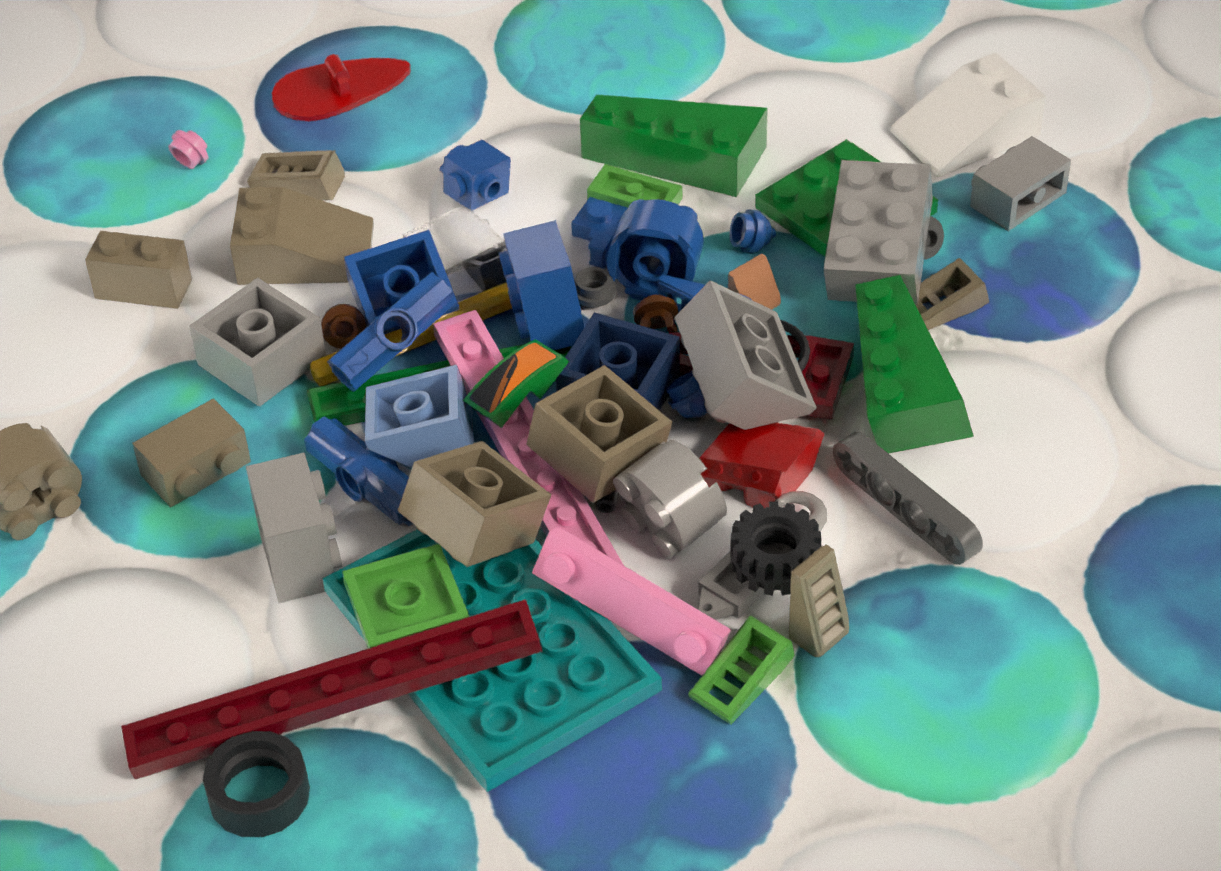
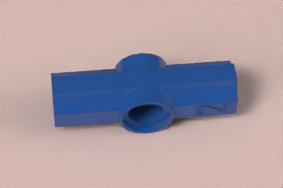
M430 272L327 361L332 372L352 392L356 391L398 353L410 346L420 334L457 303L453 291L443 279ZM391 320L400 326L402 338L399 343L390 342L383 333L385 321Z
M324 416L313 423L309 434L304 439L306 451L335 474L342 490L354 501L360 502L364 498L367 499L398 525L406 524L409 527L413 525L410 520L398 512L409 476L398 468L397 462L367 449L365 441L336 418L328 419Z

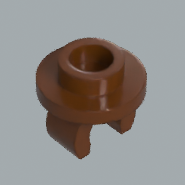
M650 295L634 307L633 317L637 325L651 329L666 327L668 332H677L675 316L679 312L677 304L673 299L662 295Z
M349 304L332 306L325 312L321 320L323 338L329 345L342 349L366 328V321L362 312Z

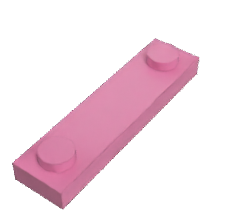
M558 526L548 533L532 571V574L701 676L720 654L731 631L730 628Z

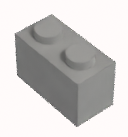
M1031 136L1017 146L1009 148L1003 155L991 163L981 166L974 173L971 182L970 207L1007 231H1010L1066 193L1071 159Z

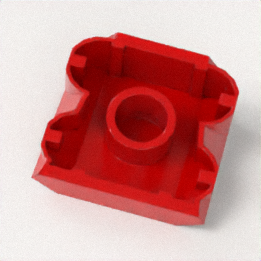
M778 422L747 430L729 423L699 457L707 468L700 475L708 487L717 482L721 491L731 489L743 491L744 501L748 506L753 508L754 505L761 503L764 508L769 507V502H775L777 498L785 493L796 491L813 470L825 433L816 428Z

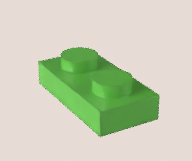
M607 164L602 167L587 188V200L589 197L627 208L637 199L666 200L678 205L683 199L682 185Z

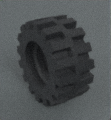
M778 501L769 502V507L764 508L760 503L753 506V513L747 510L743 511L740 514V521L735 520L732 526L730 539L731 568L733 572H736L737 580L741 584L748 581V589L757 592L759 588H763L764 595L773 596L774 590H780L782 596L790 595L791 571L821 547L822 537L821 531H819V524L815 518L809 520V512L804 509L796 512L795 505L786 503L785 508L779 507ZM768 543H781L791 547L793 550L777 555L766 553L758 547Z

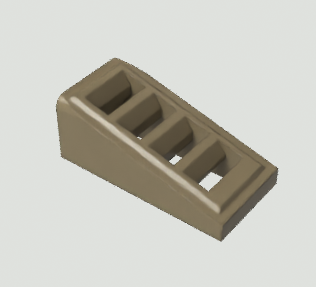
M335 150L262 153L247 182L250 188L257 186L285 187L320 200H333L345 178V171Z
M958 258L921 282L918 305L916 307L927 329L930 330L974 312L990 301L985 283L961 258ZM945 295L947 298L941 301L939 297ZM930 302L933 307L927 310L923 304Z
M827 544L821 546L791 571L789 639L814 657L823 656L849 632L848 612L835 551Z

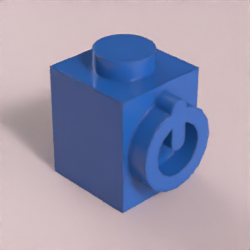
M483 139L468 146L458 145L454 147L444 157V162L439 168V171L443 173V193L470 211L508 194L511 157Z

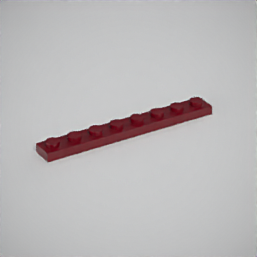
M526 599L123 725L121 728L128 768L133 778L137 780L209 757L221 744L231 737L251 731H271L276 734L286 733L542 652Z

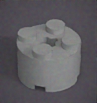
M672 439L654 447L613 479L616 490L626 504L621 509L625 522L637 533L643 529L648 531L652 535L653 543L658 551L667 559H671L674 555L680 553L727 514L725 498L717 482L708 487L700 475L707 469L705 465L685 445Z

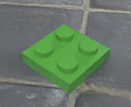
M439 544L342 571L344 584L367 648L470 617Z

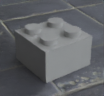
M259 278L250 282L189 325L198 365L259 407L310 370L312 361L326 356L320 317Z
M305 453L246 466L259 533L278 603L325 592L322 578L334 573L335 568L342 567V561L336 538L328 540V536L335 535L337 532L330 505L319 503V500L326 499L320 471L310 472Z

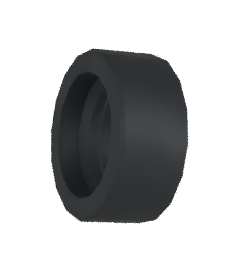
M251 731L231 737L214 750L205 764L202 781L212 816L224 830L241 837H265L281 832L298 820L308 804L310 784L302 753L285 736L271 731ZM273 766L284 770L288 775L289 779L283 789L271 798L262 801L239 802L227 797L225 792L226 786L233 777L243 770L252 767Z

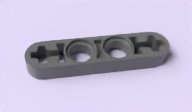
M854 432L833 446V457L841 472L948 561L960 565L982 550L983 539L981 534L968 517L861 432Z

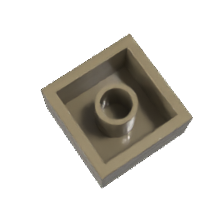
M604 365L535 403L526 445L594 503L616 490L613 484V479L654 447L664 441L665 443L667 442L672 421Z
M483 441L414 461L398 512L410 520L420 532L428 535L447 550L452 558L469 567L534 543L552 494Z

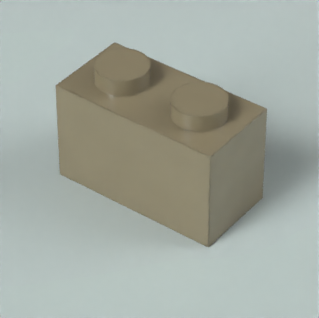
M100 231L85 258L95 299L179 309L192 281L184 240Z
M214 398L132 443L140 475L170 508L251 462L244 428Z

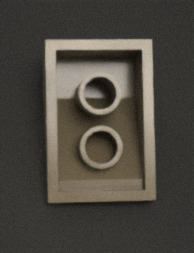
M257 186L253 188H239L230 241L237 285H248L256 278L261 279L267 284L348 283L344 257L372 248L374 218L285 187Z

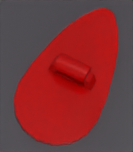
M331 54L326 57L324 64L298 69L286 74L276 82L271 92L273 105L281 115L293 120L310 122L327 119L372 101L395 88L410 74V63L393 58H363L341 61L338 55Z

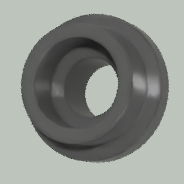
M599 267L583 269L574 280L580 305L591 308L601 307L610 303L616 295V284L605 269Z

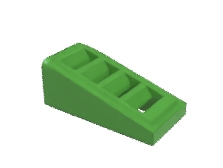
M750 615L688 693L689 698L731 725L794 658L792 641ZM756 647L767 654V657L761 660L749 651ZM743 660L754 667L756 671L751 675L737 666V664ZM730 673L745 684L740 690L723 678ZM716 686L733 697V700L729 705H726L709 692Z

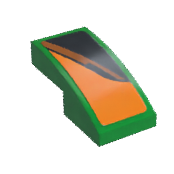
M534 339L510 353L494 366L474 386L463 401L482 416L502 428L529 392L541 399L569 361L564 356Z

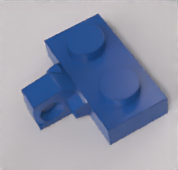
M589 197L571 222L572 236L590 242L588 245V249H590L589 265L606 269L607 254L618 222L623 213L628 209L627 207Z

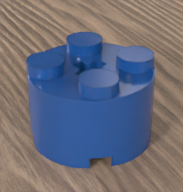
M637 199L633 201L618 222L607 254V269L613 281L615 282V279H617L626 287L624 292L639 301L650 295H658V279L663 274L693 282L704 244L703 232L697 221L698 216L696 212L689 206H680L666 200Z

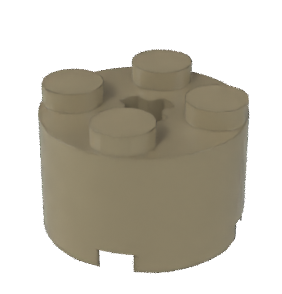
M19 423L0 430V529L9 533L15 540H24L30 537L37 530V527L56 516L65 518L75 513L81 504L78 494L82 484V475L79 468L50 430L44 426H41V429H33L29 423Z

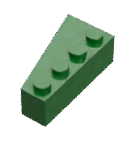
M596 94L580 118L581 158L738 197L767 147L768 108Z
M901 275L855 284L867 417L876 444L889 454L974 437L964 400Z

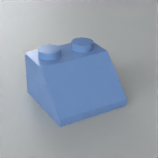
M453 365L366 387L365 443L367 449L412 468L414 461L473 444L472 408L463 401L467 396V392L458 366Z

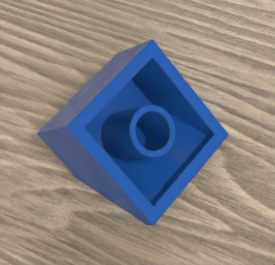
M430 230L344 257L347 280L357 307L365 318L366 326H369L376 317L384 313L430 272L443 279L453 291ZM458 301L445 314L459 310ZM387 320L383 326V333L387 334L401 328L396 322Z

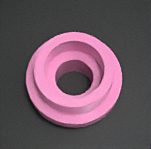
M177 130L172 135V142L168 148L174 158L182 165L194 169L197 164L203 165L208 160V154L205 150L207 144L197 133L190 130L187 133Z

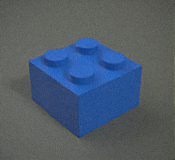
M556 220L503 233L507 251L499 252V257L521 340L530 338V341L536 339L552 350L573 346L584 329V323L571 264Z

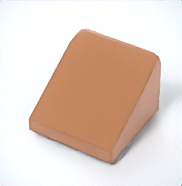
M764 254L756 256L728 273V289L745 295L771 310L781 304L777 284L768 259Z

